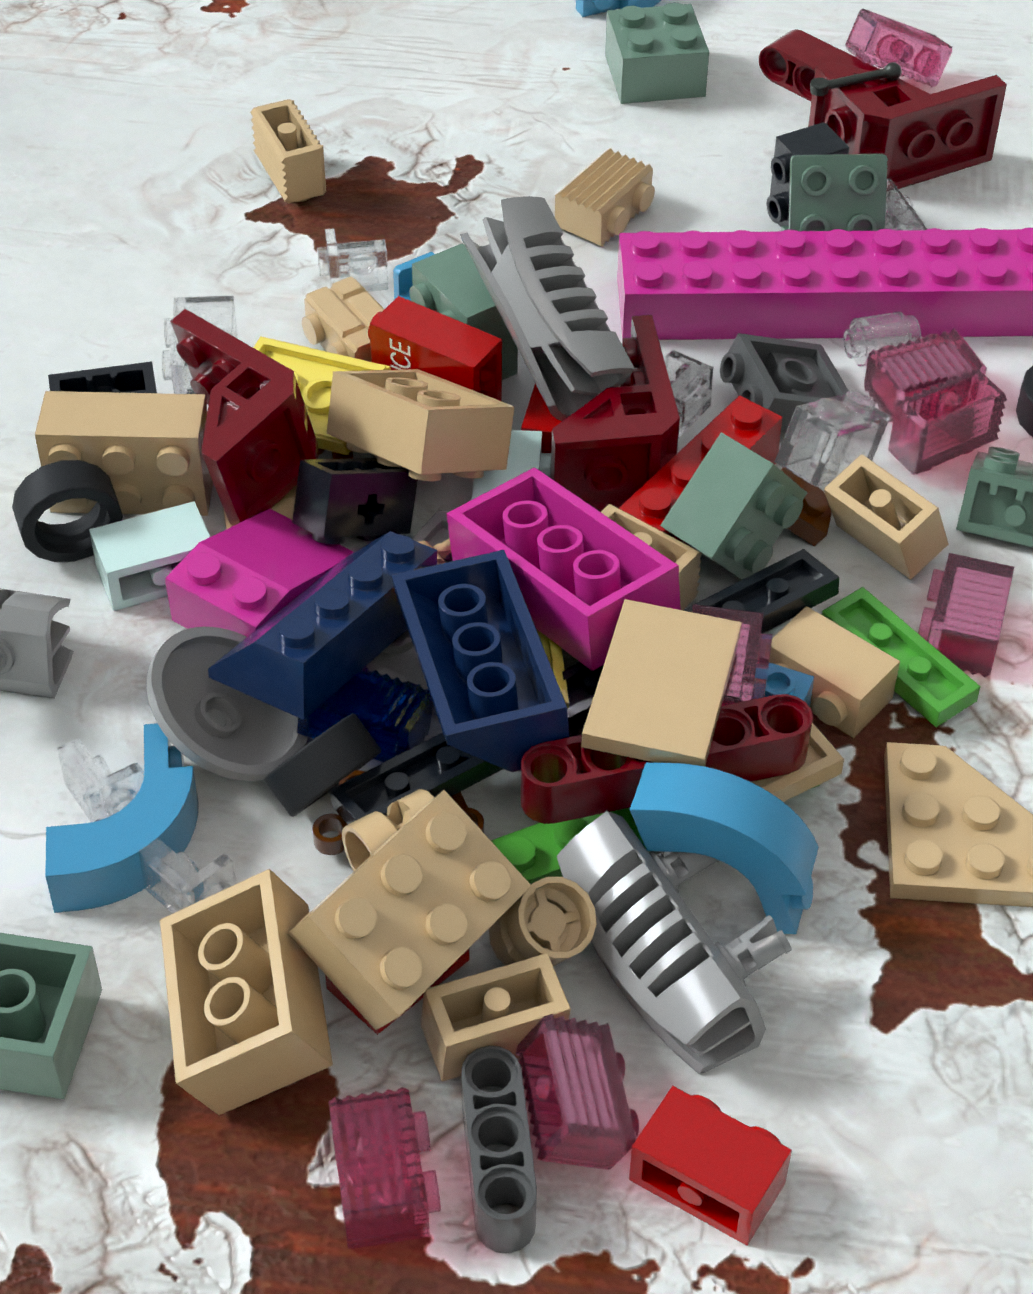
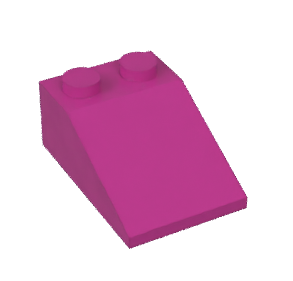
M272 509L265 510L199 542L165 578L172 621L187 629L194 627H218L248 637L331 568L354 552L340 544L317 542L312 539V532L293 524L290 518Z

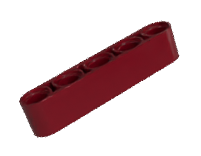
M798 29L789 31L766 46L759 54V65L766 78L809 101H812L810 83L814 79L816 65L833 61L868 71L879 70V68ZM903 81L918 97L930 95Z
M788 694L772 695L721 706L705 767L730 773L750 782L786 775L799 770L805 764L813 723L811 708L802 699ZM582 735L540 743L526 751L521 760V808L529 818L543 824L560 823L602 814L606 811L612 812L630 808L645 764L654 762L581 747Z

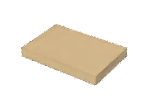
M625 599L584 725L581 747L654 763H684L705 767L740 639L742 622Z

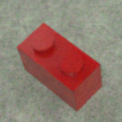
M672 1085L632 1145L629 1180L748 1246L786 1183L792 1149L783 1145L768 1130L757 1126L749 1127L723 1113L710 1099L701 1095H690Z

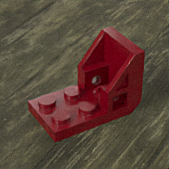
M830 61L816 65L814 79L824 78L832 80L870 71ZM994 75L923 97H918L900 78L895 81L882 78L830 89L824 96L812 94L808 127L825 122L850 147L849 154L886 155L888 159L886 193L991 161L1007 84L998 75Z
M184 309L170 321L178 340L176 349L180 357L187 363L192 376L190 385L195 394H205L206 404H209L201 453L228 521L234 526L265 510L271 509L297 485L300 460L318 459V442L293 370L189 310Z
M652 315L632 316L631 337L623 338L622 345L635 368L620 387L606 388L552 429L551 479L600 512L609 504L617 508L623 505L677 454L680 416Z

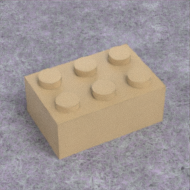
M419 369L333 371L327 434L347 442L346 448L350 451L377 455V462L382 465L408 469L409 476L417 480L439 481L443 473H452L459 477L476 479L482 478L484 471L507 469L515 406Z
M45 391L35 431L41 466L61 460H82L99 466L110 476L122 514H148L195 501L201 516H208L213 481L201 453L207 418L205 394ZM86 498L69 499L50 507V512L89 513L97 502Z
M443 790L395 832L291 929L288 934L373 1028L377 1030L400 1017L532 885L451 796Z
M270 869L160 919L176 1084L218 1115L333 1065L318 966L288 934L291 929L310 913L309 906Z

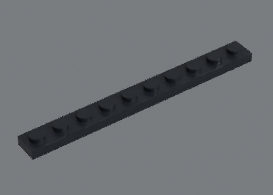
M802 549L683 611L742 622L738 646L794 618L806 606L813 608L838 595L839 576L805 549ZM580 662L562 671L563 681L566 680L569 698V708H567L569 735L584 727L604 665L591 671ZM442 732L330 789L331 803L341 818L347 824H350L375 811L387 816V808L391 803L419 789L427 790L434 797L443 790L450 796H453L503 770V768L447 745Z

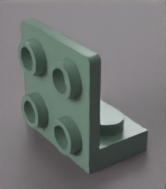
M884 154L792 156L790 159L789 226H781V231H831L834 229L878 231L885 229L887 156Z
M989 447L988 453L978 452L970 469L956 530L1033 547V463L1019 460L1020 453L1006 448Z

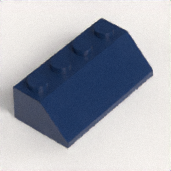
M391 531L341 560L208 668L209 678L305 720L408 629L393 586L392 575L437 565V550L416 542L408 536L399 535Z
M505 550L392 575L393 586L447 745L507 771L516 772L521 770V760L524 753L532 746L569 737L566 703Z

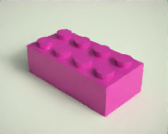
M535 467L446 513L452 561L505 550L535 628L591 671L605 663L625 599L681 610L679 565Z

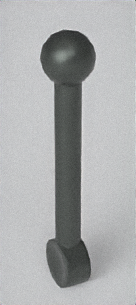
M890 62L884 69L832 80L815 78L811 80L810 92L815 96H824L830 89L886 78L890 81H895L901 76V66L896 62Z

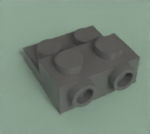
M738 333L728 353L722 358L720 364V377L722 381L732 383L738 396L740 395L782 416V433L800 434L808 419L820 423L829 421L851 424L860 409L823 346L820 344Z

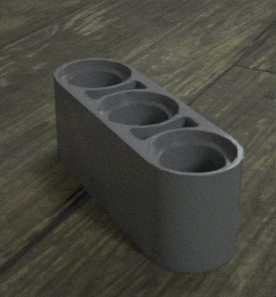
M485 1046L477 1048L467 1056L462 1064L461 1072L462 1114L474 1224L478 1239L485 1247L498 1253H512L528 1245L535 1234L537 1185L522 1070L519 1061L507 1049L500 1046ZM486 1086H498L502 1088V1090L497 1092H485L481 1090V1088ZM496 1143L511 1147L509 1150L502 1152L486 1149L487 1146ZM504 1203L512 1204L518 1207L519 1210L510 1214H500L492 1210V1208Z

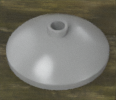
M194 627L174 634L164 642L152 658L147 672L146 688L149 705L159 727L169 741L184 756L198 766L219 776L240 781L264 780L269 773L306 745L310 728L309 716L302 720L209 678L208 668L243 641L246 636L218 627Z

